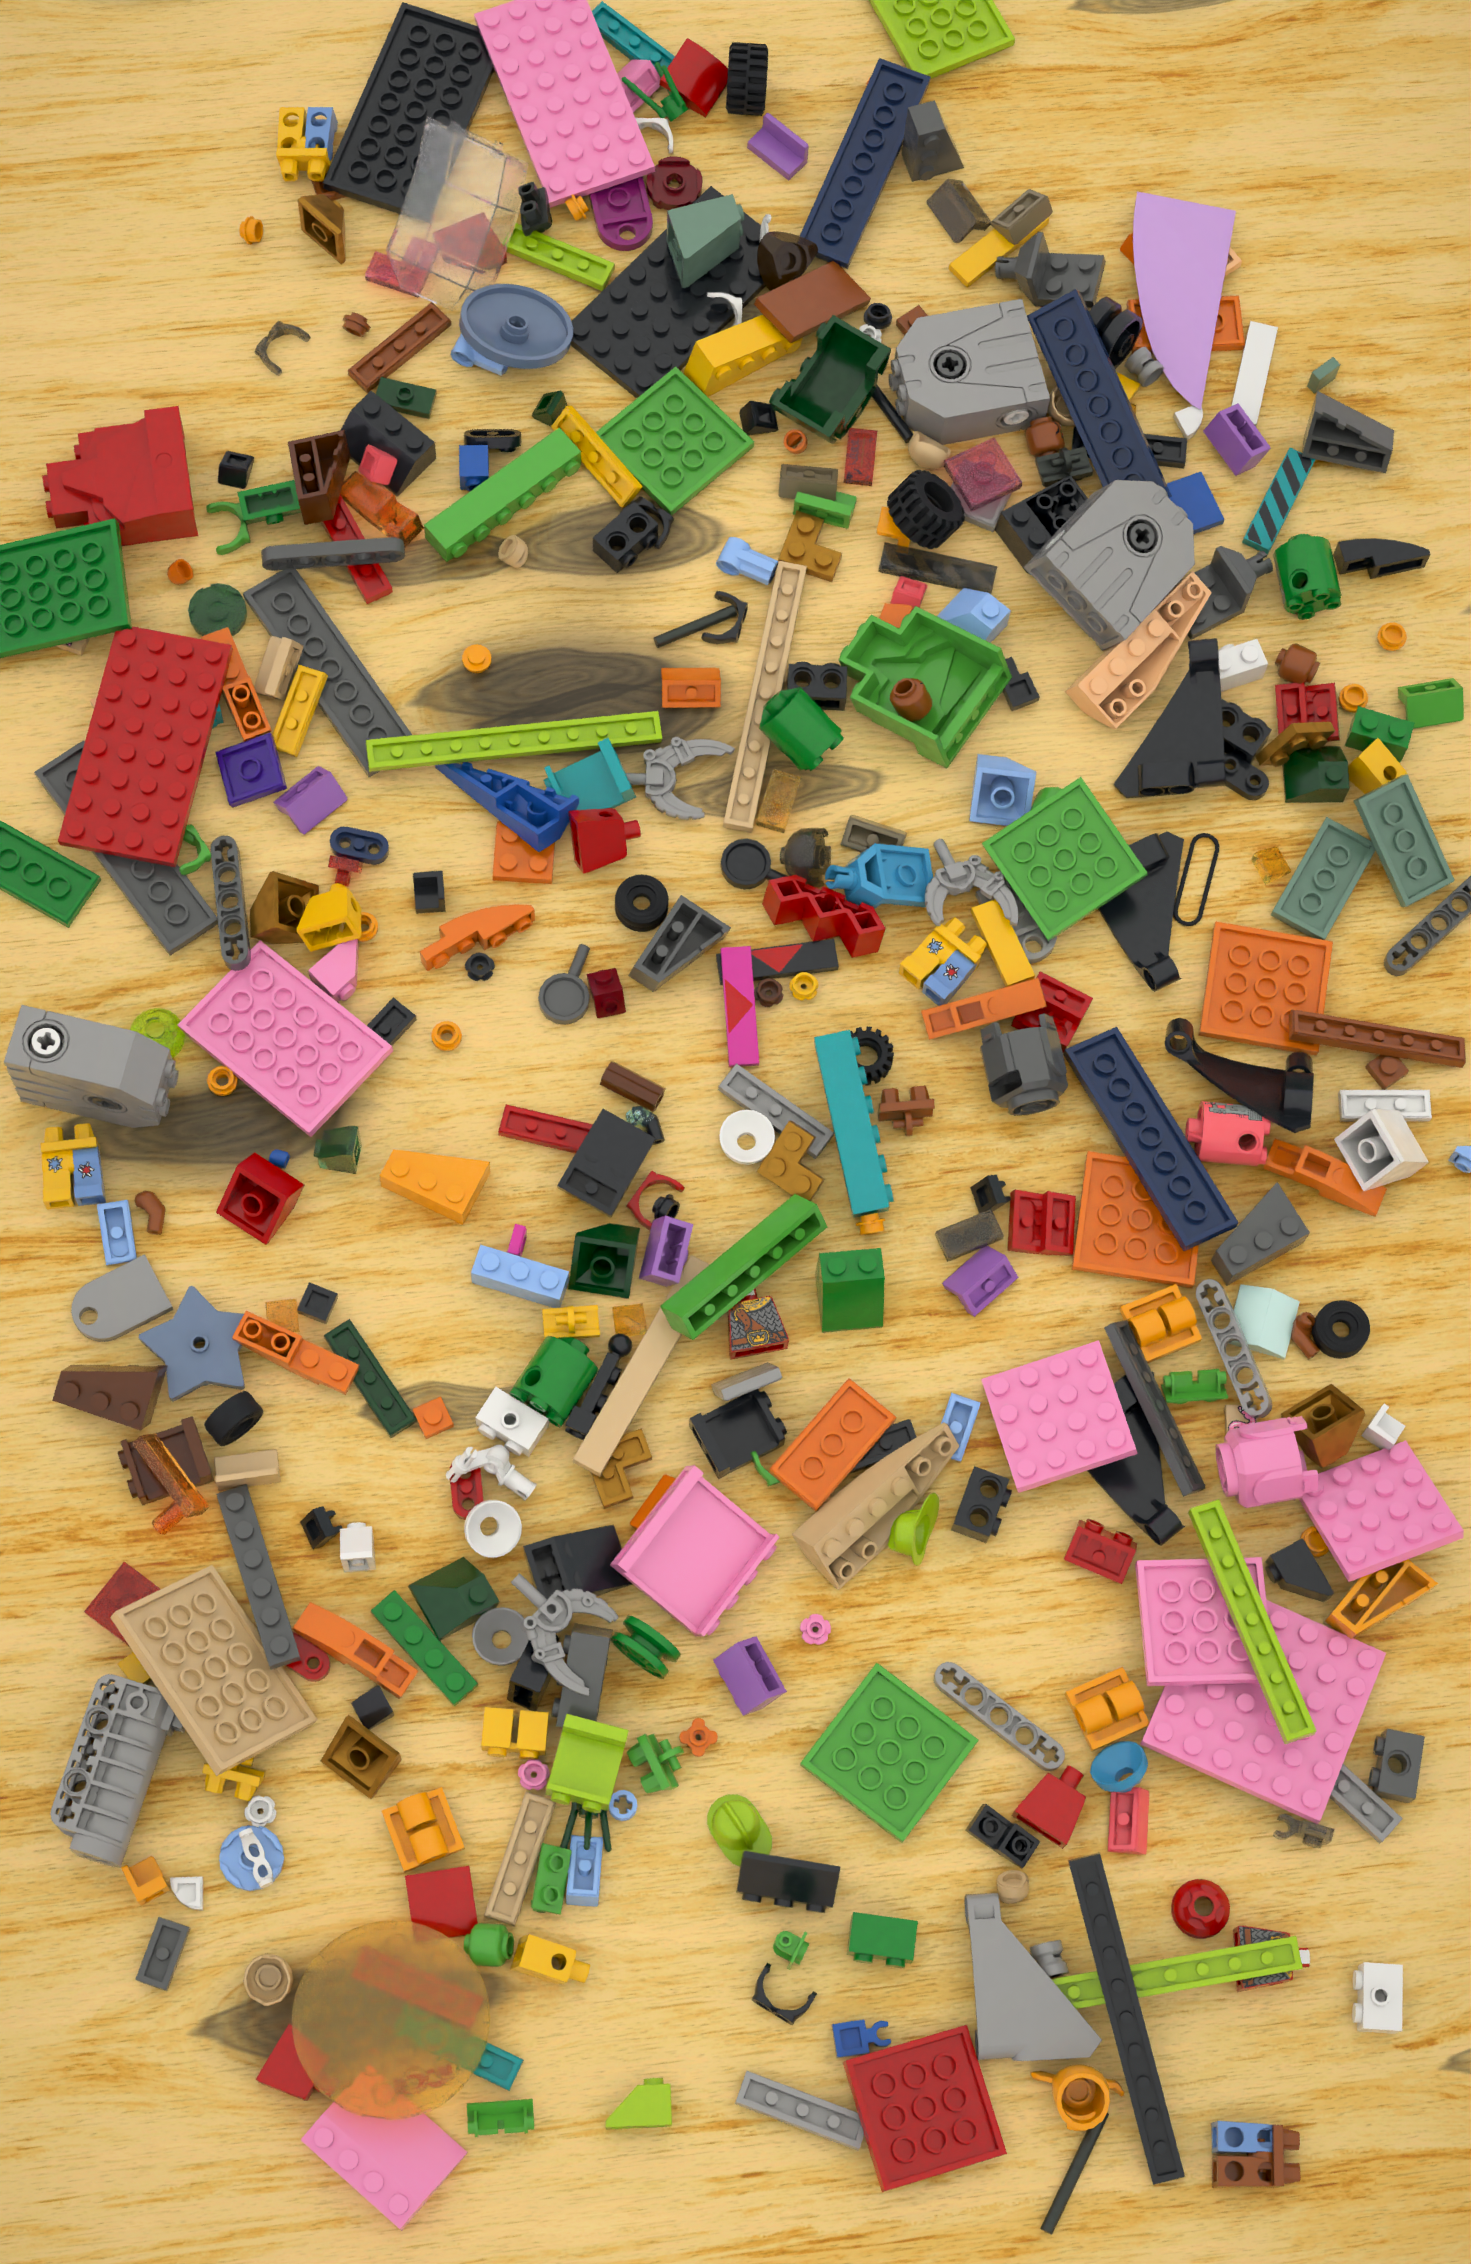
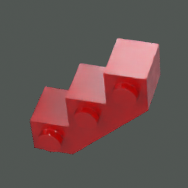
M798 875L768 881L762 905L774 926L801 920L813 942L840 936L851 958L879 951L886 928L873 906L863 902L859 906L845 900L846 895L824 886L818 889L806 884L807 879Z

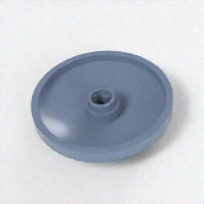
M514 284L485 286L472 292L465 299L461 308L459 326L463 337L475 351L498 364L520 369L543 368L561 360L570 348L573 337V325L569 315L555 300L532 288Z

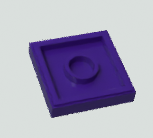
M271 733L215 752L227 799L232 808L287 789L274 737Z

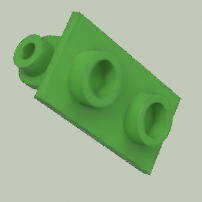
M1219 1369L1197 1370L1196 1381H1192V1371L1169 1372V1375L1163 1376L1161 1388L1167 1403L1184 1404L1188 1401L1204 1400L1213 1402L1218 1399H1228V1394L1224 1387L1227 1381L1225 1371H1220Z
M542 1843L541 1852H539L540 1858L533 1899L531 1900L533 1911L561 1915L572 1850Z
M788 1931L780 1932L777 1935L773 1944V1950L778 1956L790 1961L787 1969L790 1970L793 1962L800 1965L809 1946V1943L804 1941L807 1932H804L802 1938Z
M533 2099L467 2103L468 2134H475V2137H478V2135L498 2134V2129H504L505 2134L525 2132L526 2134L528 2130H534Z

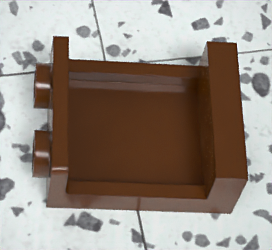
M193 1416L182 1419V1425L132 1442H128L127 1439L120 1441L123 1450L118 1451V1456L123 1470L129 1468L132 1479L127 1480L132 1498L138 1497L142 1505L214 1481Z

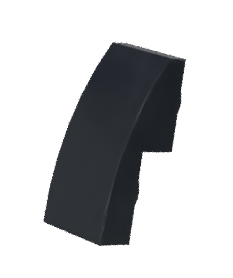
M982 1804L965 1830L1020 1868H1024L1040 1843L1038 1839L1018 1824L1011 1823L987 1804Z

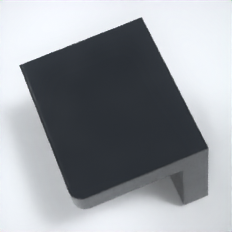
M443 871L413 873L416 914L446 912Z

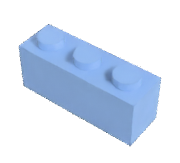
M480 1245L471 1271L472 1283L552 1308H560L569 1283V1271Z

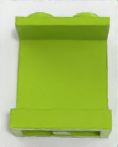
M566 1714L545 1795L551 1796V1801L563 1805H569L570 1801L583 1804L582 1809L589 1812L601 1813V1809L608 1811L629 1730Z

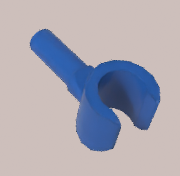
M276 1149L271 1152L269 1162L285 1169L290 1155L288 1152Z

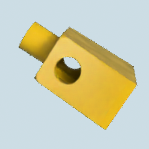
M1379 738L1372 742L1348 765L1349 780L1364 794L1401 775L1407 774L1406 770Z
M335 883L330 886L329 892L312 896L309 899L296 931L310 952L361 938V907L349 888Z
M528 1934L519 1939L510 1970L561 1985L567 1983L568 1979L585 1983L589 1974L590 1964L575 1960L577 1951ZM552 1957L559 1961L558 1969L552 1967Z

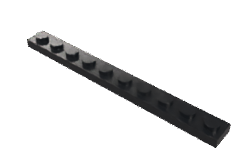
M1100 1852L1068 1860L1153 2185L1185 2177Z

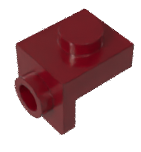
M616 968L587 974V981L594 1001L597 1018L625 1013L624 993Z

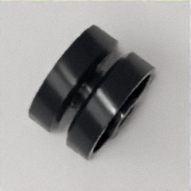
M1106 296L1100 299L1091 308L1089 313L1116 369L1135 345L1143 322L1140 316L1128 309L1122 312L1121 304Z

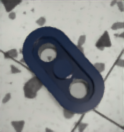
M339 827L330 836L331 850L339 858L376 865L384 862L389 855L388 841L379 833L351 827ZM343 842H349L350 846L347 848H342L340 844ZM372 848H378L380 850L377 854H371L369 852V850Z

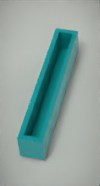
M850 1030L814 1037V1045L853 1218L889 1211V1202H894L891 1185H885L882 1173L887 1172L884 1154L878 1155L876 1143H881L877 1125L871 1126L869 1114L874 1113L871 1096L864 1095L862 1085L867 1084L864 1066L858 1067L856 1055H861L858 1038H852Z

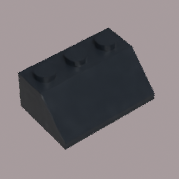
M372 391L351 409L341 430L345 431L351 455L350 459L359 466L368 444L397 459L390 483L383 485L397 497L436 459L435 442Z
M743 1851L736 1893L743 1894L742 1900L761 1903L762 1897L775 1899L774 1905L793 1908V1904L796 1902L806 1904L807 1911L825 1913L826 1908H833L840 1866Z

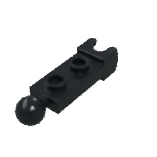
M618 1333L609 1339L608 1349L610 1353H607L581 1407L574 1406L565 1424L567 1426L565 1432L584 1441L596 1420L595 1412L600 1413L606 1403L608 1396L604 1394L609 1384L613 1386L616 1384L622 1369L618 1368L619 1360L621 1357L628 1355L632 1350V1341L626 1334Z

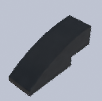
M1376 538L1339 541L1333 554L1340 575L1367 569L1370 579L1424 568L1431 555L1429 549L1414 544Z

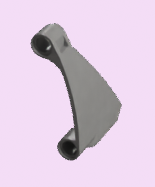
M998 1893L966 1894L964 1903L966 1923L969 1928L977 2022V2030H975L977 2059L1012 2058L1014 2061H1036L1091 2057L1102 2039L1002 1922Z

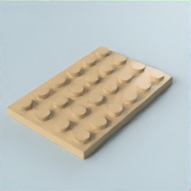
M213 1565L115 1611L110 1617L216 1776L307 1729L318 1720L282 1666L270 1670L258 1631Z

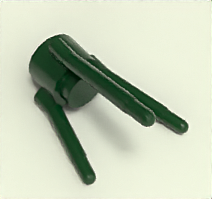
M572 1802L570 1816L560 1847L567 1849L579 1812V1817L585 1818L583 1847L585 1850H588L590 1848L592 1819L598 1818L599 1813L582 1809L583 1804ZM601 1809L600 1820L605 1850L610 1852L612 1848L607 1811Z

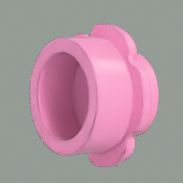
M812 1614L808 1619L805 1618L800 1624L802 1639L808 1644H824L828 1640V1634L831 1633L829 1621L824 1620L823 1616L819 1614ZM813 1627H817L818 1632H813Z
M529 1759L519 1767L518 1777L521 1778L520 1784L525 1789L531 1790L534 1788L535 1790H540L547 1784L546 1779L550 1775L549 1768L546 1764H542L539 1759ZM532 1772L537 1773L535 1778L531 1777Z

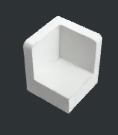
M1385 1403L1377 1411L1361 1436L1381 1450L1384 1448L1390 1450L1406 1426L1386 1413L1389 1406Z

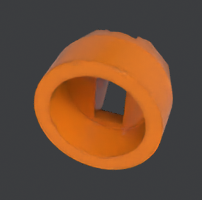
M793 429L786 433L784 446L790 453L800 454L807 448L808 440L802 431ZM801 439H803V441L798 446H796L794 449L791 448L798 444L801 441Z
M178 559L169 566L167 575L172 583L179 585L193 578V570L187 561Z

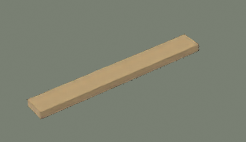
M691 1255L682 1270L680 1282L673 1285L664 1302L710 1264ZM661 1308L573 1458V1463L599 1477L682 1335L671 1328Z

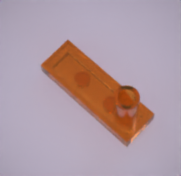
M156 1433L141 1435L132 1443L174 1500L152 1521L153 1527L160 1534H167L184 1517L202 1515L210 1507Z

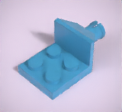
M876 843L849 861L845 867L830 865L825 873V880H835L834 882H826L829 889H844L847 901L859 906L863 902L873 906L874 909L881 904L926 907L925 891L928 883L933 878L929 849Z

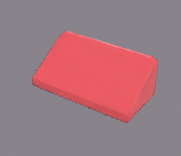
M1133 1787L1128 1792H1111L1108 1852L1146 1855L1149 1813L1148 1790L1141 1787Z

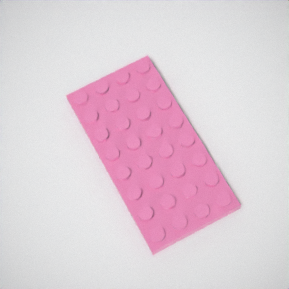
M514 0L474 14L476 24L541 187H545L547 190L550 208L565 203V201L572 198V194H574L575 198L580 195L583 197L655 172V165L587 0Z

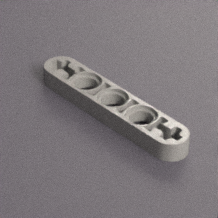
M1213 1279L1204 1280L1196 1288V1298L1242 1408L1253 1418H1264L1272 1409V1400L1227 1293L1219 1282ZM1211 1287L1214 1291L1218 1290L1214 1294V1298L1217 1304L1220 1305L1219 1307L1214 1308L1213 1303L1207 1297L1204 1298L1208 1294V1288ZM1222 1313L1228 1314L1230 1316L1229 1325L1224 1329H1217L1214 1324L1215 1318ZM1239 1341L1242 1346L1241 1352L1233 1357L1228 1356L1226 1353L1228 1343ZM1243 1368H1250L1253 1371V1378L1247 1384L1239 1383L1237 1378L1239 1371ZM1250 1390H1254L1255 1395L1260 1400H1264L1260 1404L1261 1409L1258 1411L1254 1407H1250L1254 1403L1251 1394L1248 1392Z
M945 1662L937 1667L934 1674V1683L942 1693L1042 1770L1054 1771L1061 1766L1065 1759V1752L1057 1741L957 1664ZM950 1670L955 1673L953 1679L961 1684L963 1679L968 1682L961 1689L959 1696L954 1693L958 1688L954 1683L948 1682L947 1685L942 1683V1671L948 1673ZM973 1688L981 1692L982 1702L979 1705L974 1706L966 1702L965 1692L968 1689ZM995 1708L1005 1710L1008 1716L1007 1722L1003 1725L994 1724L991 1721L990 1712ZM1019 1728H1027L1032 1732L1033 1740L1030 1744L1022 1745L1016 1740L1015 1734ZM1039 1738L1044 1741L1040 1745L1041 1748L1045 1751H1050L1051 1748L1056 1751L1054 1757L1058 1760L1057 1762L1052 1760L1049 1763L1044 1762L1045 1755L1039 1749L1036 1750L1035 1755L1030 1752L1037 1744Z

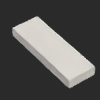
M1340 1090L1338 1093L1340 1122H1356L1372 1109L1398 1110L1405 1121H1430L1432 1118L1430 1090Z

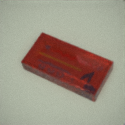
M849 428L843 483L872 486L877 440L876 430Z

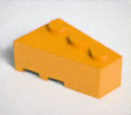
M393 1149L379 1176L381 1187L463 1225L491 1172L490 1162Z
M1409 1559L1359 1578L1326 1618L1325 1622L1336 1631L1347 1635L1350 1639L1355 1638L1430 1592L1438 1583Z

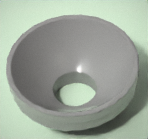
M504 1607L494 1608L482 1614L476 1621L472 1633L473 1645L478 1655L486 1662L498 1666L510 1665L518 1661L528 1643L526 1632L522 1631L520 1627L524 1617L517 1611ZM499 1631L507 1632L511 1636L510 1645L504 1649L496 1648L492 1643L495 1633Z

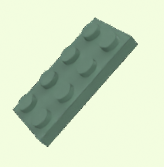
M1408 774L1401 775L1353 800L1401 907H1407L1455 881Z
M1326 817L1274 907L1271 916L1311 938L1325 940L1376 851L1372 841Z

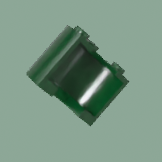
M832 315L827 323L823 322L818 328L815 336L817 337V350L811 358L807 357L800 367V375L796 380L786 381L781 389L777 388L773 392L769 403L775 411L829 443L835 444L837 440L835 437L841 440L847 434L870 401L877 388L878 373L882 375L887 366L891 348Z

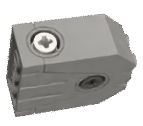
M1022 299L917 318L896 347L895 358L891 360L892 374H889L891 391H896L898 398L895 400L896 411L899 416L903 415V420L909 429L919 431L942 445L1020 431V429L1025 430L1030 426L1031 421L1046 417L1050 396Z
M1115 480L1092 493L1024 568L1103 651L1126 640L1195 565L1193 523L1188 519L1187 513L1168 498L1166 490L1154 482Z
M21 1005L4 1059V1064L7 1066V1071L16 1087L15 1089L20 1096L21 1102L42 1107L46 1106V1108L131 1128L158 1126L160 1124L161 1117H166L169 1111L170 1099L167 1098L170 1088H175L179 1071L175 1068L176 1061L170 1055V1049L136 1031L51 1011L46 1012V1010Z

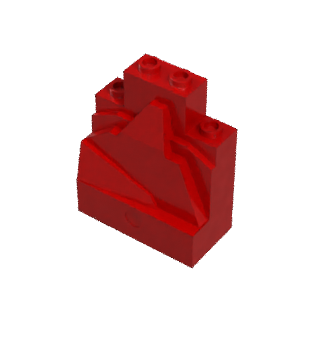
M179 406L144 410L145 417L135 423L95 428L92 432L78 433L79 444L74 445L76 460L46 463L47 475H42L44 491L45 493L50 492L51 499L46 501L48 518H54L56 529L88 525L115 518L119 523L122 546L198 536L184 442L185 436Z

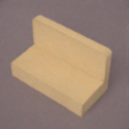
M271 636L254 685L256 693L285 701L304 646L285 637Z
M277 1449L214 1458L215 1483L218 1491L233 1489L247 1484V1487L281 1482Z

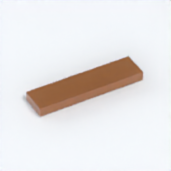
M431 302L348 369V375L366 393H369L379 385L381 377L387 378L449 328L451 320Z

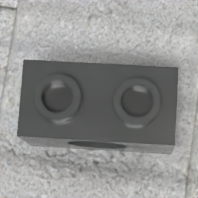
M1388 1728L1381 1733V1736H1376L1373 1754L1378 1755L1376 1768H1371L1368 1784L1373 1787L1372 1791L1380 1798L1404 1803H1411L1416 1799L1425 1736ZM1389 1758H1396L1400 1761L1402 1765L1401 1773H1395L1389 1768Z

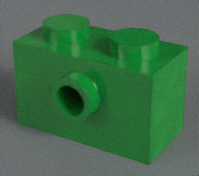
M295 480L237 492L243 519L247 525L266 521L267 525L283 522V517L301 513Z
M1358 706L1351 721L1345 746L1364 751L1372 742L1379 738L1397 761L1401 763L1408 749L1415 723Z
M853 1912L850 1922L847 1955L854 1956L853 1961L872 1964L873 1959L886 1960V1966L905 1968V1963L911 1964L914 1959L918 1921Z

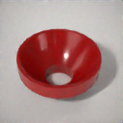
M1195 1879L1186 1882L1176 1891L1171 1903V1914L1176 1926L1184 1934L1196 1939H1206L1218 1934L1225 1927L1229 1919L1230 1904L1227 1895L1219 1885L1209 1880ZM1205 1897L1211 1901L1213 1909L1210 1915L1201 1916L1195 1911L1194 1903L1197 1898Z

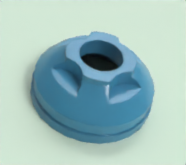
M1122 1741L1103 1749L1093 1760L1090 1773L1095 1783L1101 1789L1109 1792H1128L1141 1782L1148 1767V1760L1143 1748L1139 1744L1131 1741ZM1133 1773L1128 1778L1118 1782L1123 1775Z

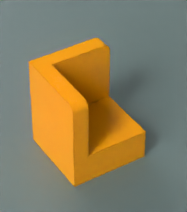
M882 506L876 533L898 539L897 550L908 552L911 540L895 525L888 511L890 509Z
M153 1856L131 1867L128 1865L121 1867L141 1906L170 1891Z

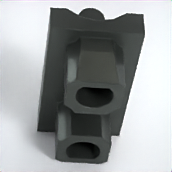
M534 182L518 187L521 224L524 235L528 236L533 231L543 233L552 225L546 188L537 189Z
M1085 447L1072 450L1061 448L1059 453L1036 457L1035 459L1044 487H1049L1069 475L1075 481H1078L1093 474Z

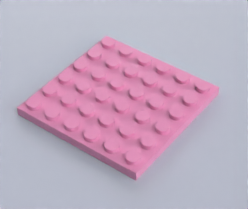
M1266 1600L1268 1617L1317 1732L1312 1736L1284 1744L1259 1683L1164 1686L1140 1745L1318 1824L1330 1798L1386 1653L1354 1638L1350 1639L1345 1634Z

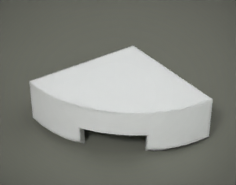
M1192 405L1174 413L1173 418L1187 440L1196 434L1203 418L1202 407L1200 410Z
M203 1877L170 1878V1885L177 1899L188 1908L203 1911Z

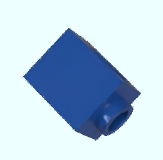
M459 445L460 490L470 492L489 478L488 445Z

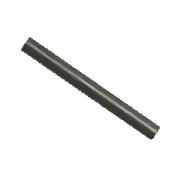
M1109 2113L1106 2114L1102 2122L1086 2131L1044 2219L1041 2230L1051 2235L1053 2234Z

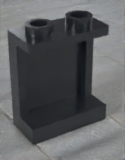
M759 1389L753 1390L703 1416L699 1413L690 1418L689 1427L718 1479L753 1462L751 1452L756 1451L760 1458L784 1445V1435L787 1434L786 1428L779 1417L776 1419L773 1417L769 1409L772 1407V1403L764 1390L761 1392Z

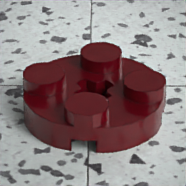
M670 156L663 158L655 166V172L647 174V193L652 199L653 205L658 209L671 210L691 205L701 196L702 174L698 168L696 170L694 166L690 165V161L683 157ZM675 179L678 184L682 185L678 188H672L668 184H671V181Z

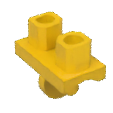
M598 1305L542 1309L544 1340L547 1336L556 1338L573 1337L575 1339L600 1337Z
M254 1757L218 1776L215 1775L208 1763H204L202 1773L206 1774V1791L222 1794L226 1779L237 1782L234 1797L250 1801L257 1787L264 1781L266 1771L250 1768L254 1761Z

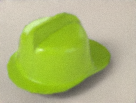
M932 1493L926 1498L921 1509L908 1510L900 1514L894 1520L888 1542L889 1548L892 1551L911 1556L916 1566L920 1565L924 1558L926 1545L938 1516L939 1497L936 1493Z
M728 1794L718 1798L711 1805L707 1814L708 1828L724 1855L733 1864L740 1867L743 1851L770 1854L772 1836L769 1828L755 1806L747 1798L738 1794Z

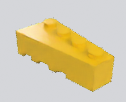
M760 315L696 341L683 374L707 397H710L780 357L795 352L801 346L803 338L790 343L764 315Z

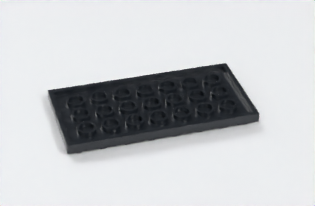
M402 2L323 181V189L335 191L343 196L429 223L494 72V66L478 26Z
M710 186L693 204L723 197V195ZM744 212V221H741L743 236H740L739 249L686 288H682L666 241V229L572 320L573 337L571 346L635 398L642 395L674 367L681 371L688 363L695 342L720 332L735 317L732 306L725 298L707 297V292H723L735 297H741L743 309L766 287L757 264L761 225Z

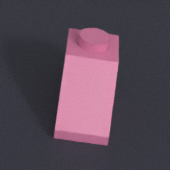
M358 939L338 944L308 970L310 981L337 1002L347 1000L356 990Z

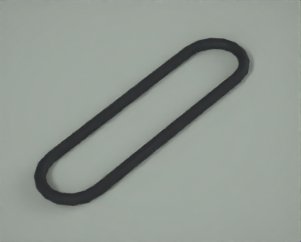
M1198 834L1192 839L1173 912L1175 920L1183 926L1196 925L1203 915L1219 853L1218 840L1211 834ZM1203 837L1209 838L1215 844V851L1199 913L1194 921L1185 922L1178 916V907L1194 846L1198 839Z

